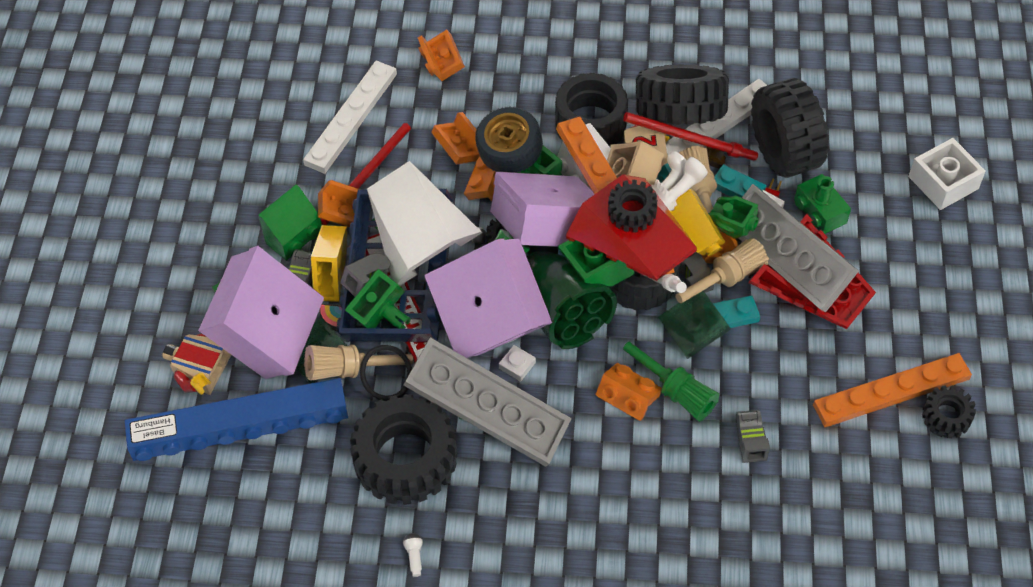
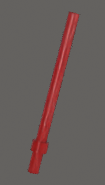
M626 112L623 118L624 122L726 152L731 157H743L756 161L758 158L757 151L744 148L742 144L736 142L727 143Z
M402 124L349 186L359 189L411 130L409 124ZM320 218L322 225H327L330 222Z

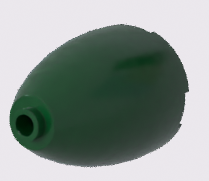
M535 251L528 254L527 260L552 322L541 328L553 344L560 346L561 349H574L593 340L592 334L600 329L604 323L609 324L615 314L617 298L612 290L603 284L585 283L563 255L548 251Z

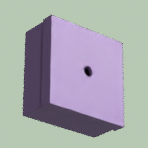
M496 172L494 180L495 189L490 212L514 239H520L522 245L558 246L568 241L566 234L582 203L592 197L594 193L577 176Z
M519 238L509 240L497 239L424 275L453 351L467 359L482 355L552 323Z
M255 246L247 252L231 257L198 331L265 379L280 375H292L324 297L259 246Z

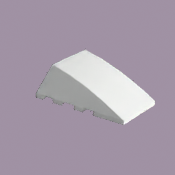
M410 161L367 188L385 256L390 260V274L392 280L399 286L417 275L415 268L454 243L463 246L483 233Z

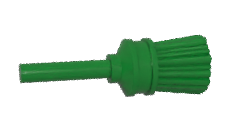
M630 341L624 345L623 350L660 377L659 381L663 383L662 394L670 397V400L674 403L679 402L698 422H701L712 412V409H714L719 401L718 392L695 380V376L686 372L685 368L666 369Z

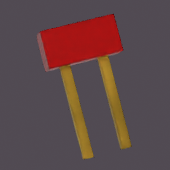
M772 179L769 188H766L765 191L779 198V188L782 181L779 182L777 190H773L771 187L775 179Z

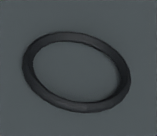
M379 345L372 348L361 362L360 379L362 385L372 397L378 400L388 401L389 396L394 395L400 398L409 388L403 386L396 394L386 396L375 392L367 382L366 365L371 356L381 350L393 351L403 359L408 377L412 370L410 360L402 350L395 346Z

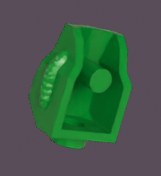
M738 196L719 197L713 209L708 213L720 231L735 239L747 236L750 231L753 232L759 221L757 217L758 204Z

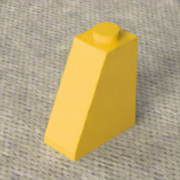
M690 188L676 199L677 205L670 212L697 247L696 252L703 256L706 254L711 256L721 250L720 246L725 243V240L696 192Z
M322 225L311 255L313 289L324 297L323 301H340L342 289L340 282L345 269L348 247L347 226Z

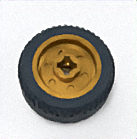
M511 106L498 108L487 114L481 120L476 130L475 141L479 155L484 164L495 172L518 173L525 171V169H528L537 161L541 154L543 139L539 124L532 114L522 108Z

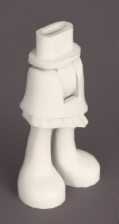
M672 151L667 156V163L671 168L668 177L662 183L656 179L655 184L651 185L669 211L674 210V207L677 205L676 199L701 182L708 174L707 169L699 160L694 157L686 160L676 151Z

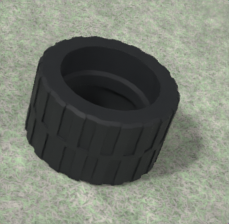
M596 73L578 74L564 82L560 89H558L555 97V129L558 123L579 117L573 111L587 106L599 107L610 114L599 119L582 118L585 124L591 123L609 147L612 144H618L624 137V130H626L627 122H624L623 118L625 113L628 112V98L623 86L612 77Z
M680 264L674 268V273H672L679 277ZM630 276L612 287L608 286L615 294L618 304L633 310H650L651 308L659 307L664 302H667L671 295L675 293L666 290L662 284L648 277Z

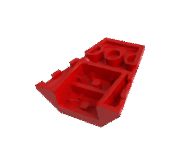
M622 174L582 203L566 234V239L572 242L577 240L583 243L585 248L591 251L596 249L605 253L607 258L613 261L620 260L626 263V267L657 281L695 253L697 247L657 193V214L651 226L647 224V229L643 231L641 227H638V232H633V228L630 227L629 231L626 232L623 225L620 229L617 228L616 222L612 223L608 215V199L611 190H615V186L618 183L623 187V181L628 180L629 184H632V180H637V185H640L641 181L646 183V188L651 186L646 178ZM627 201L623 203L622 207L625 210L634 212L641 210L643 205L638 201Z
M806 214L800 222L835 250L827 241L828 237L822 230L818 231L811 223L813 220ZM835 250L843 258L845 257L839 250ZM764 263L749 281L750 284L845 329H848L876 293L858 272L829 309L824 312L769 264L766 265Z

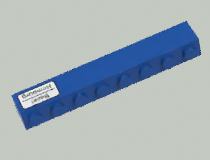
M341 378L126 419L127 449L133 461H146L152 457L176 455L181 451L191 449L202 450L207 446L216 444L227 445L237 440L257 439L262 435L272 433L283 434L288 430L297 428L308 429L318 424L338 423L343 419H348V412Z

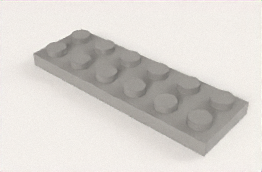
M752 184L742 198L758 204L757 217L759 221L753 232L750 231L747 236L740 237L739 239L742 242L750 238L759 241L763 245V249L766 250L769 258L768 264L819 309L826 312L859 270L766 193Z
M431 337L403 384L405 387L544 466L550 464L572 419Z

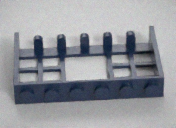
M439 189L451 202H453V199L450 196L447 189ZM358 190L357 199L353 201V212L355 215L354 222L350 224V235L352 238L351 245L347 247L348 265L364 258L366 249H383L382 243H367L369 227H377L376 221H370L372 205L367 190ZM447 248L429 259L427 274L446 265ZM426 281V290H404L399 309L411 319L422 320L421 329L380 328V323L376 328H356L357 320L345 311L355 296L345 288L344 293L340 297L342 313L341 318L337 320V331L346 342H427L430 337L438 341L440 315ZM407 296H425L423 313H405Z

